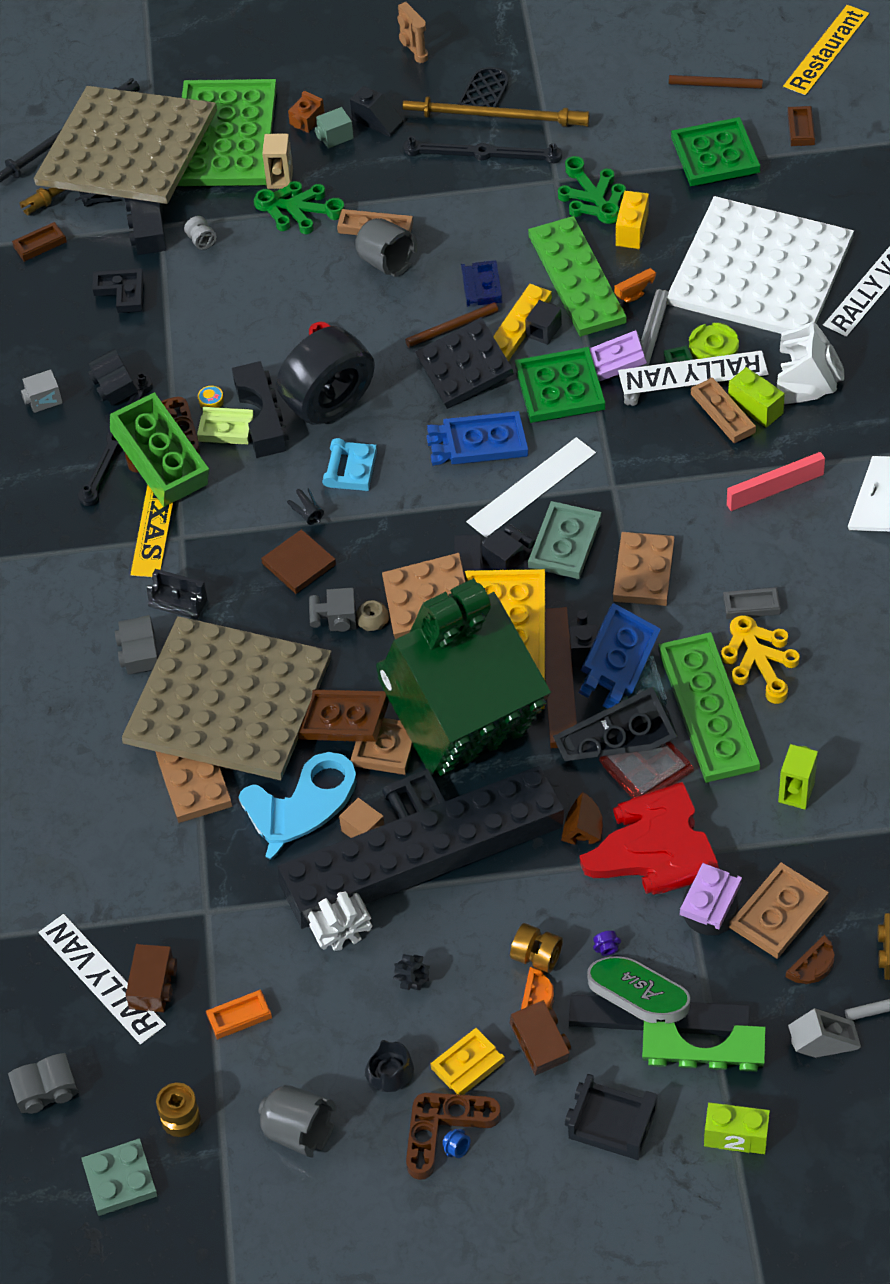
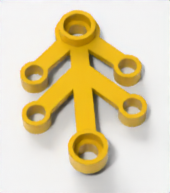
M749 616L734 618L730 623V632L733 637L729 645L721 650V660L725 664L735 663L742 642H745L748 649L740 666L733 669L732 681L737 685L746 684L749 679L750 669L755 661L767 683L765 693L767 700L774 704L784 702L788 696V686L783 680L776 677L767 658L783 663L787 668H795L799 664V653L793 649L782 652L761 645L756 638L772 642L775 647L781 648L788 643V633L784 629L770 631L758 627L756 621ZM776 637H783L784 639L778 640ZM731 653V654H733V656L729 657V656H726L725 654ZM793 657L795 660H788L787 658ZM743 674L744 677H737L736 675Z

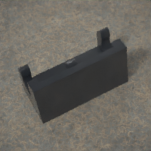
M155 569L152 574L153 586H147L148 606L198 619L207 601L204 581Z

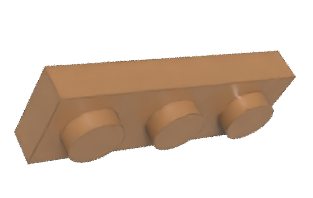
M342 209L337 230L340 234L357 235L360 228L367 221L382 218L411 233L413 216Z
M713 377L691 388V395L733 443L756 432V426Z

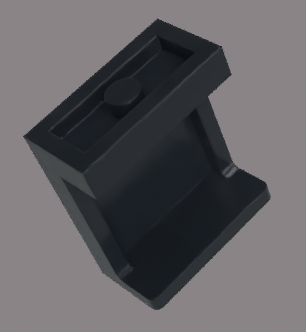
M587 1074L585 1082H579L574 1098L577 1100L575 1108H569L566 1115L565 1126L568 1127L569 1139L639 1160L657 1110L658 1094L645 1091L643 1098L596 1084L594 1082V1075Z

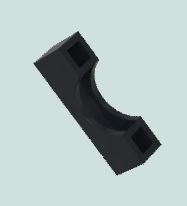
M261 361L233 367V380L239 402L252 404L261 409L260 414L248 423L250 439L256 458L285 452V441L289 440L286 426L280 425V422L283 421L281 409L274 405L277 403L274 388L269 389L268 386L272 385L269 370L264 371Z

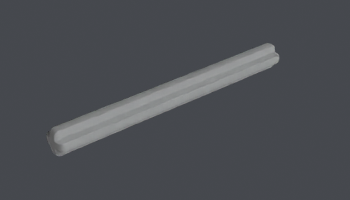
M658 289L655 292L641 339L647 363L639 367L649 366L669 294L667 290ZM641 392L625 394L624 403L635 406L638 403Z

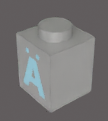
M51 370L22 379L25 388L21 390L25 404L30 403L34 413L62 404L59 387Z

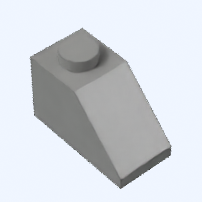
M814 1008L788 1025L792 1037L791 1042L795 1051L816 1058L861 1048L854 1021Z

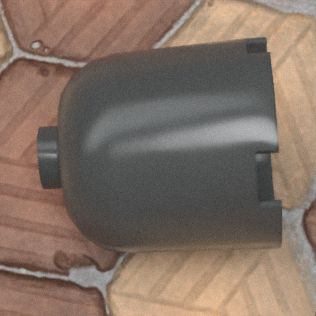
M382 218L367 221L360 228L355 240L356 251L361 259L386 275L394 277L403 274L411 266L409 260L412 253H417L418 242L416 236L408 230Z
M289 1085L275 1088L260 1103V1127L264 1135L270 1140L312 1158L314 1156L313 1151L316 1148L322 1150L330 1138L334 1128V1123L330 1122L331 1111L336 1112V1105L334 1101Z

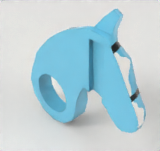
M326 752L313 756L304 764L299 782L291 798H274L258 785H250L240 792L239 801L257 832L269 843L265 855L266 858L273 860L286 842L309 834L341 811L355 790L357 783L353 763L343 754ZM323 769H337L345 775L344 781L332 789H321L312 782L313 777Z

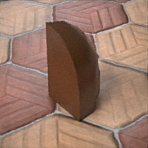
M584 792L575 800L568 812L561 839L564 842L575 844L576 840H589L588 843L593 844L601 840L603 828L601 812L593 799Z

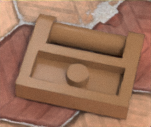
M407 2L398 5L399 39L404 46H407L414 53L416 62L424 63L428 60V51L425 49L424 37L426 22Z

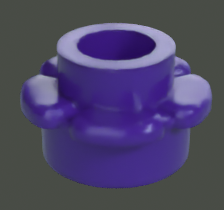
M615 931L601 932L593 938L595 944L593 949L597 953H601L602 956L612 955L618 951L617 947L621 943V939L616 936Z

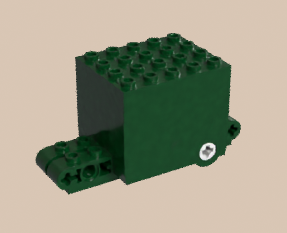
M474 578L452 588L449 595L447 592H444L423 602L410 633L395 639L386 659L376 664L378 680L431 776L438 773L440 777L445 776L455 769L454 766L462 761L464 764H468L479 758L478 754L486 749L488 752H492L503 746L504 740L510 737L516 740L527 733V729L532 726L531 722L537 719L536 715L542 711L541 708L547 704L546 700L551 694L549 687L495 592L487 594L484 587L477 583Z

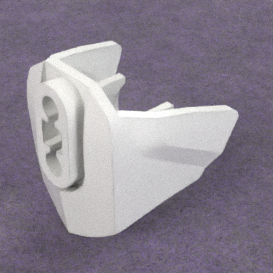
M811 322L782 332L780 352L790 354L792 359L791 362L781 364L783 372L778 374L777 388L785 393L784 404L815 400L825 394L834 393L837 390V382L844 380V369L835 349L815 322Z

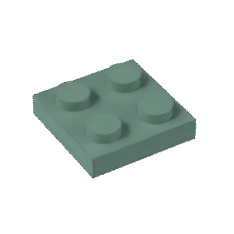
M140 1138L81 1158L98 1216L157 1197Z

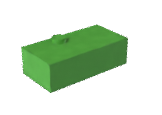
M155 392L110 414L111 433L163 507L208 485L209 468Z

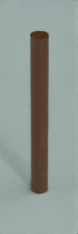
M669 75V84L762 89L763 79Z
M493 302L405 339L408 348L469 324L481 317L483 318L498 312V307Z

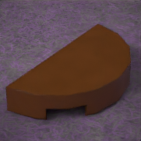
M825 934L786 971V978L796 983L810 984L819 982L828 976L833 968L835 954L832 942Z

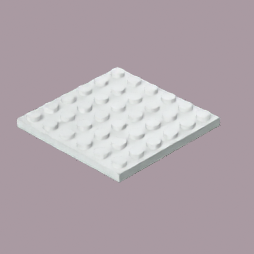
M714 196L668 292L667 305L780 334L811 322L817 323L853 239L854 230Z

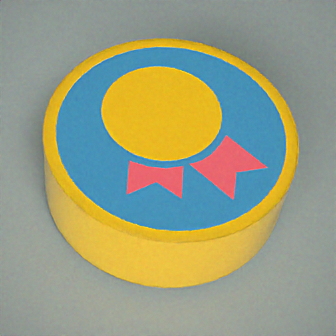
M216 386L202 388L198 393L200 407L220 408L224 403L222 390Z

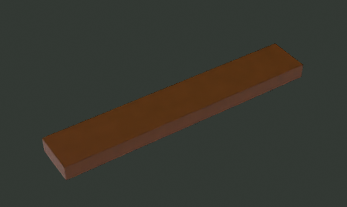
M567 607L545 609V682L551 691L547 698L551 748H558L553 738L554 735L577 724Z

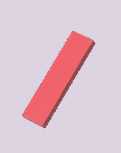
M818 452L727 488L728 508L730 511L736 510L824 475L825 457L821 452Z

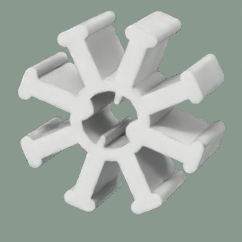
M346 891L337 894L338 898L334 904H330L328 899L325 898L318 903L322 911H311L308 918L311 922L309 925L320 948L325 950L331 945L334 951L342 950L345 939L349 938L353 944H356L361 940L358 932H368L371 930V917L359 894L354 893L349 898Z

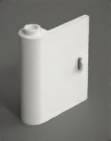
M872 456L848 524L849 530L890 532V457Z

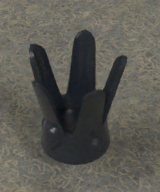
M79 191L81 197L76 198L75 201L82 199L84 206L96 202L111 201L112 198L110 196L92 197L96 194Z
M308 488V493L312 502L301 489H297L296 493L305 509L291 500H288L287 503L309 525L317 522L320 523L324 511L316 504L310 489Z

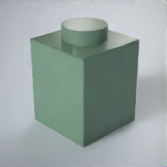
M342 107L316 117V135L320 141L323 140L328 148L354 139L352 121Z

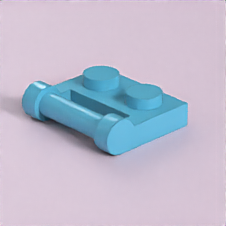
M339 438L333 439L330 445L332 452L328 470L323 476V485L329 488L369 491L377 446L345 442ZM341 454L348 455L344 476L337 475Z

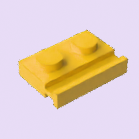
M475 1028L431 1063V1069L450 1089L452 1088L456 1092V1095H464L505 1062V1056L502 1053L500 1054L496 1047Z

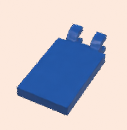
M519 411L443 419V425H427L428 435L426 439L428 446H431L432 466L443 464L448 459H451V464H462L528 456V446Z
M613 603L581 668V671L588 675L578 693L588 698L592 690H595L597 684L607 688L610 692L603 703V707L607 709L616 705V703L618 704L623 694L630 696L634 691L661 629Z

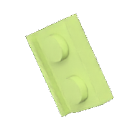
M203 407V414L197 433L198 442L248 445L250 439L248 423L254 419L253 410Z

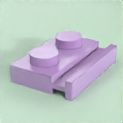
M636 330L589 348L599 381L618 375V370L636 368L647 363Z
M702 863L680 908V915L705 925H714L716 929L720 930L742 884V877L730 876L729 872Z

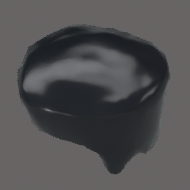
M382 1040L379 1048L369 1059L365 1068V1077L368 1082L377 1090L383 1092H396L403 1088L410 1081L414 1073V1065L409 1051L402 1043L396 1041L388 1042Z

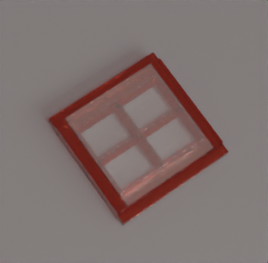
M670 741L653 750L602 756L599 758L603 767L632 798L673 785L694 771L691 762Z

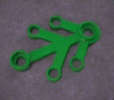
M578 156L569 157L565 161V172L569 177L576 178L585 191L572 189L564 185L558 188V199L562 202H567L574 198L596 204V206L583 204L581 201H572L569 204V214L574 217H579L583 213L594 215L601 222L607 224L617 222L620 210L618 204L623 199L626 187L623 184L613 185L610 200L606 201L603 197L608 185L614 182V171L603 169L600 172V180L596 188L584 173V160Z
M292 181L288 186L275 192L269 189H262L256 193L254 198L255 208L260 211H268L274 218L276 228L279 231H287L291 226L290 218L283 215L278 209L283 208L298 222L299 230L302 234H310L314 230L313 221L307 218L302 211L322 213L332 220H339L342 209H345L344 202L339 198H331L325 204L306 202L312 198L314 200H322L325 197V187L321 184H315L311 189L302 193V185L298 181ZM288 195L292 197L290 199H282Z

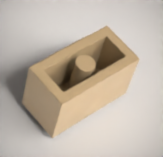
M265 134L262 155L267 189H282L292 182L293 165L289 134Z

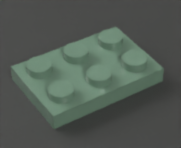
M551 501L529 557L528 568L536 570L545 569V572L580 579L602 519V512Z

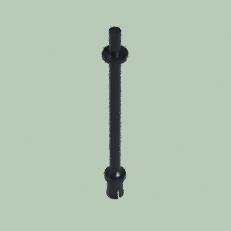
M130 78L118 88L114 87L112 89L138 92L140 86L137 81ZM61 130L16 161L12 159L5 160L6 168L0 171V183L11 175L15 178L20 177V169L49 150Z

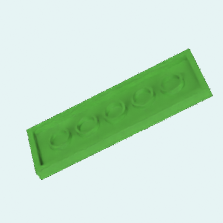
M574 216L528 229L529 238L579 337L626 323V315Z
M712 633L658 644L659 654L705 783L760 770L758 757Z

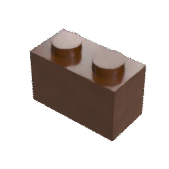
M136 944L125 995L129 1009L164 1012L166 1001L170 1002L172 998L171 976H175L177 972V958H173L171 947Z
M544 1000L511 1014L509 1023L535 1076L568 1061L569 1051L571 1050L570 1042L564 1033L560 1034L556 1026L558 1024L556 1013L552 1007L547 1008Z

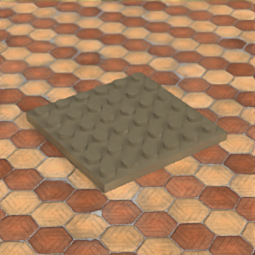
M86 86L34 177L35 184L37 186L168 204L217 111L216 103Z
M177 616L122 735L123 744L282 780L298 741V732L309 707L312 690H318L331 660V650Z

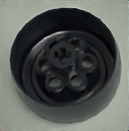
M339 326L322 328L303 339L287 356L277 376V391L291 410L305 422L312 425H320L333 421L349 411L368 389L374 375V358L361 341L344 328Z

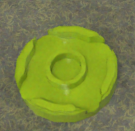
M712 323V325L706 326V324H703L691 333L689 349L694 359L737 354L739 351V340L736 332L727 325Z

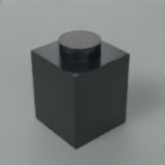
M539 300L525 319L526 337L548 345L562 325L561 308Z

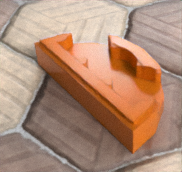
M649 268L615 285L614 293L619 299L628 303L635 301L645 294L642 290L649 282L653 283L656 272Z
M530 967L521 1009L544 1000L547 1008L552 1007L554 1002L552 983L543 975L541 970Z

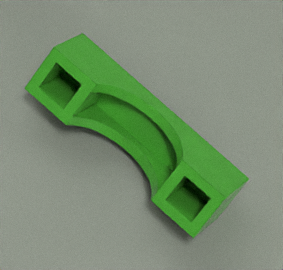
M644 1021L642 1058L643 1061H648L649 1066L666 1067L667 1062H679L680 1068H697V1063L709 1064V1069L727 1070V1065H739V1070L758 1071V1066H764L765 1027L735 1025L730 1036L720 1045L711 1048H699L689 1044L680 1036L675 1023H649Z

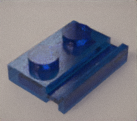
M496 260L475 262L471 266L461 264L467 307L473 303H478V305H486L493 302L502 303V292Z

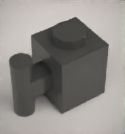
M327 589V603H320L319 596H310V626L314 628L321 625L320 619L328 618L330 631L342 632L356 629L354 589Z

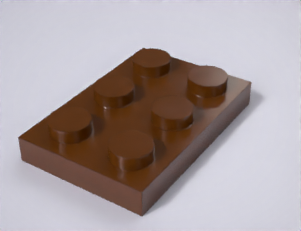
M312 690V698L298 732L299 739L376 742L389 699L384 691Z

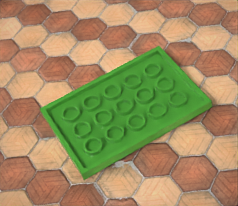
M276 79L184 80L182 98L215 102L217 111L177 186L267 185L262 153L264 135L272 134L277 89Z

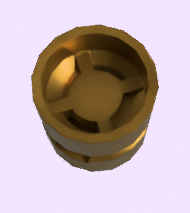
M523 923L514 937L510 958L524 964H528L531 961L534 968L550 973L560 956L563 938L550 932L541 934L539 928Z
M172 1083L162 1088L157 1095L156 1104L163 1128L174 1137L190 1135L197 1129L201 1119L193 1090L184 1083Z

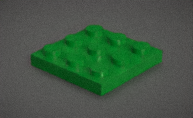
M740 117L671 131L673 144L690 187L760 173L759 161Z
M589 347L515 360V369L530 423L605 410V400Z

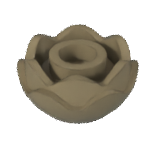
M366 601L356 611L357 624L366 631L380 630L389 621L388 609L379 601Z

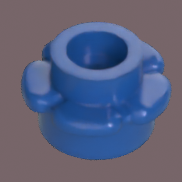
M455 1129L448 1132L443 1139L446 1155L456 1158L463 1157L470 1147V1137L465 1134L463 1129Z

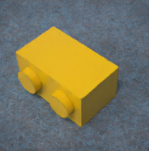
M624 192L616 222V246L640 249L649 214L648 193Z

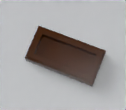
M812 106L788 107L787 114L791 146L815 145Z
M55 222L12 241L13 247L23 261L67 242L66 236Z

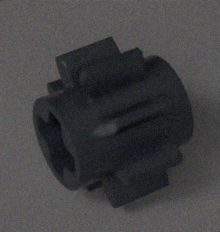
M403 954V960L394 964L395 975L393 979L401 981V989L421 990V985L429 981L428 969L430 966L422 963L423 956Z

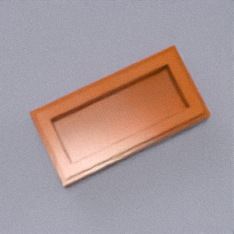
M261 989L206 1010L216 1039L223 1038L272 1018Z

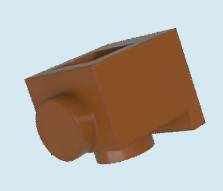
M303 91L301 93L302 97L288 110L289 122L295 128L309 133L317 125L316 117L325 114L322 98Z

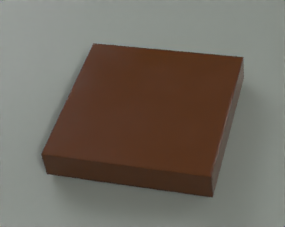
M302 529L261 558L262 564L295 594L336 565L335 558Z

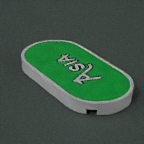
M619 956L605 957L593 962L588 968V985L593 992L641 1020L657 1023L658 1019L665 1020V1023H674L683 1019L689 1012L690 995L684 987L636 960Z

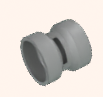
M192 217L185 224V233L192 239V242L198 249H207L216 241V233L209 227L204 217Z

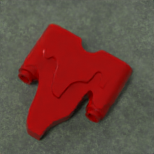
M683 782L619 803L618 807L613 808L616 822L629 826L614 831L608 835L599 847L580 855V865L585 875L592 878H611L626 875L645 876L642 877L646 894L652 893L653 895L690 886L694 882L702 863L719 869L706 834L693 830L695 827L693 818L695 808Z

